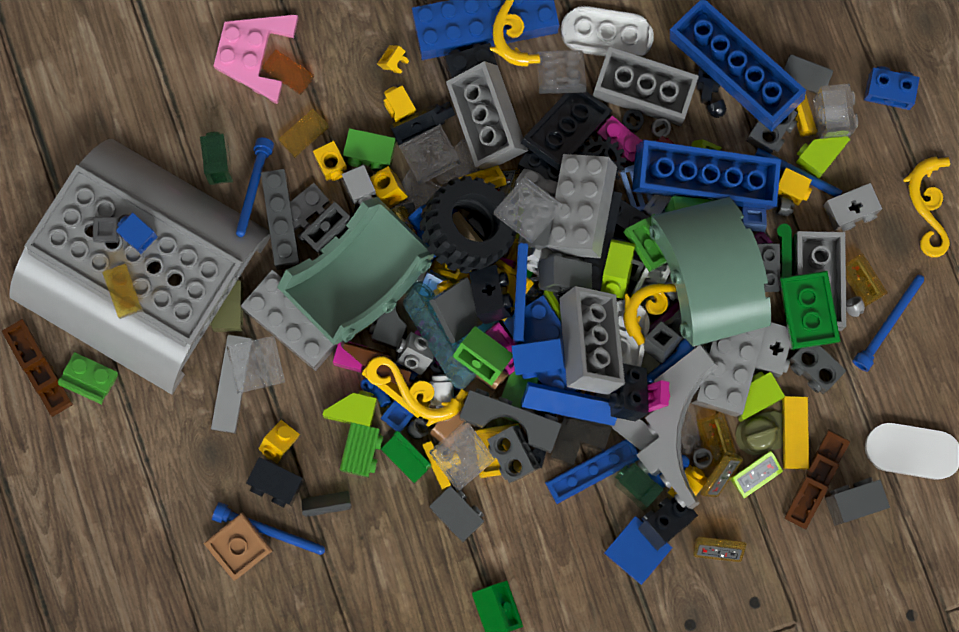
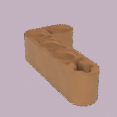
M503 370L492 386L476 375L465 391L469 393V390L475 392L476 388L490 393L489 397L492 398L508 378V373ZM462 409L454 417L438 422L430 432L435 439L448 449L469 426V423L461 421L459 418Z

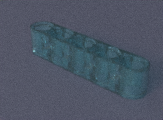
M416 283L403 300V305L422 337L428 341L430 350L449 381L456 388L465 389L475 378L476 374L452 357L463 340L460 339L456 343H450L429 301L435 297L433 291L426 284Z

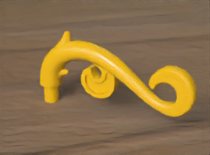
M505 0L493 24L495 47H490V50L516 66L540 63L539 54L521 52L517 47L513 50L506 43L503 35L504 26H511V29H508L506 34L511 38H517L523 33L524 23L519 16L508 14L514 0Z
M935 156L924 159L903 179V182H909L910 198L917 212L941 236L942 242L939 247H934L930 244V237L934 235L933 231H928L921 238L920 248L922 252L932 258L944 255L950 246L946 231L930 212L942 205L943 194L940 189L929 187L923 193V196L930 198L926 202L921 197L920 185L926 174L927 177H930L932 172L940 167L950 166L949 157L937 158Z
M651 284L639 289L631 297L625 294L624 326L628 335L634 338L638 346L645 342V337L641 333L642 328L639 325L641 317H637L639 305L645 298L653 296L655 302L651 300L646 301V310L654 316L662 314L668 306V299L664 293L677 292L674 284Z
M385 356L373 358L366 366V376L370 383L384 385L390 382L391 376L380 377L377 374V369L380 365H387L391 369L403 400L408 407L420 417L428 419L426 426L457 415L463 408V402L468 396V392L461 388L455 398L452 397L450 402L441 403L444 407L438 409L429 408L422 405L416 398L420 393L423 394V402L430 401L433 398L434 388L429 382L419 380L414 382L409 389L397 365Z

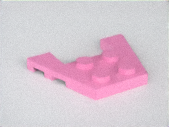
M298 15L224 22L214 68L235 81L248 86L254 92L265 96L273 103L278 104L283 85L282 81L259 76L270 33L294 38Z

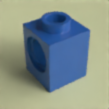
M134 213L130 216H124L119 221L118 228L116 229L117 233L140 254L158 237Z

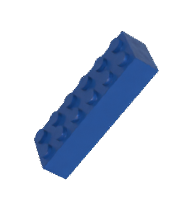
M448 0L413 7L412 17L421 59L426 60L446 56L449 52L456 49L464 51L480 42L484 44L490 43L491 46H495L493 41V24L505 0ZM514 0L508 14H515L522 19L524 23L523 33L517 38H511L506 34V31L511 29V26L505 25L503 28L506 43L557 34L559 21L554 0Z
M700 0L670 29V40L771 132L805 100L806 89L708 1Z
M643 140L636 144L632 191L669 197L684 196L711 200L730 197L737 206L769 210L777 207L781 160Z

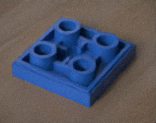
M635 516L604 554L642 585L673 547L666 543L657 551L639 531L638 528L643 522Z

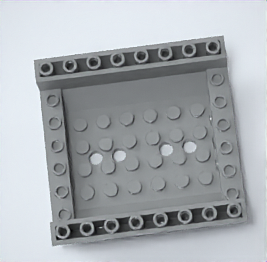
M107 139L96 146L79 165H76L28 239L12 277L10 299L173 395L185 375L181 371L255 251L261 253L271 238L270 231L249 219L245 235L238 237L236 229L240 213L114 139ZM134 213L158 237L140 254L120 235L119 246L116 249L107 248V243L93 242V237L87 236L86 230L89 226L93 225L94 217H119L121 220L124 216H130ZM154 261L159 262L161 270L156 274L149 273V264ZM180 274L182 276V281L178 286H171L169 284L171 275Z

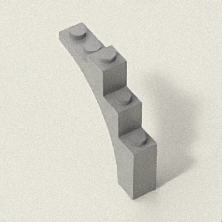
M701 345L697 346L654 380V382L660 380L669 382V406L655 410L645 417L649 422L647 425L648 430L654 437L659 436V438L637 454L641 460L638 462V465L644 473L657 476L662 472L661 480L668 488L673 487L677 493L675 498L683 508L687 506L690 509L695 508L700 502L692 491L683 468L681 455L682 427L686 411L694 394L704 380L719 367Z

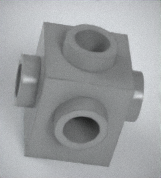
M411 332L406 339L402 338L397 345L396 352H398L396 363L422 375L433 361L436 345L424 337Z

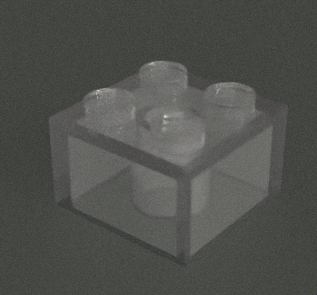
M850 84L821 86L813 98L818 139L844 136L850 138L856 128H858V116L853 112V105H855L854 91H851Z

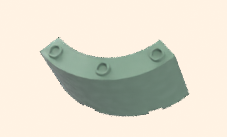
M378 197L362 201L353 217L346 224L349 229L339 239L335 236L320 250L322 255L312 261L308 258L304 262L287 269L277 286L333 345L343 341H350L355 334L369 326L381 315L391 312L395 308L396 302L407 292L418 277L430 268L432 264L430 261L435 255L434 253L432 255L427 250L428 246Z
M730 197L652 216L649 233L659 246L670 268L671 281L676 287L682 323L680 325V332L682 337L686 338L692 346L771 326L770 297H765L764 284L768 283L761 253L751 228H745L741 220L744 216Z

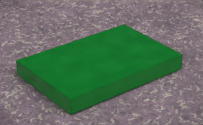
M828 271L779 278L791 350L839 343L840 335Z

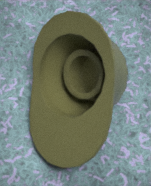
M775 411L765 412L742 421L737 427L735 434L736 443L739 448L747 454L760 455L783 447L782 413Z

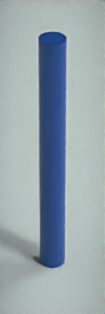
M758 148L754 155L780 159L761 148ZM780 159L781 170L784 171L788 168L812 179L810 185L833 197L841 195L842 190Z

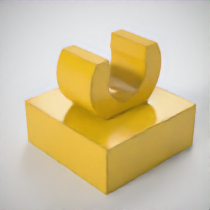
M389 45L377 65L383 70H392L394 73L401 74L402 70L398 68V62L401 61L403 64H408L409 60L403 56L406 52L398 45Z

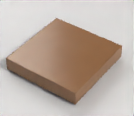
M243 512L204 542V545L233 581L237 580L273 551Z

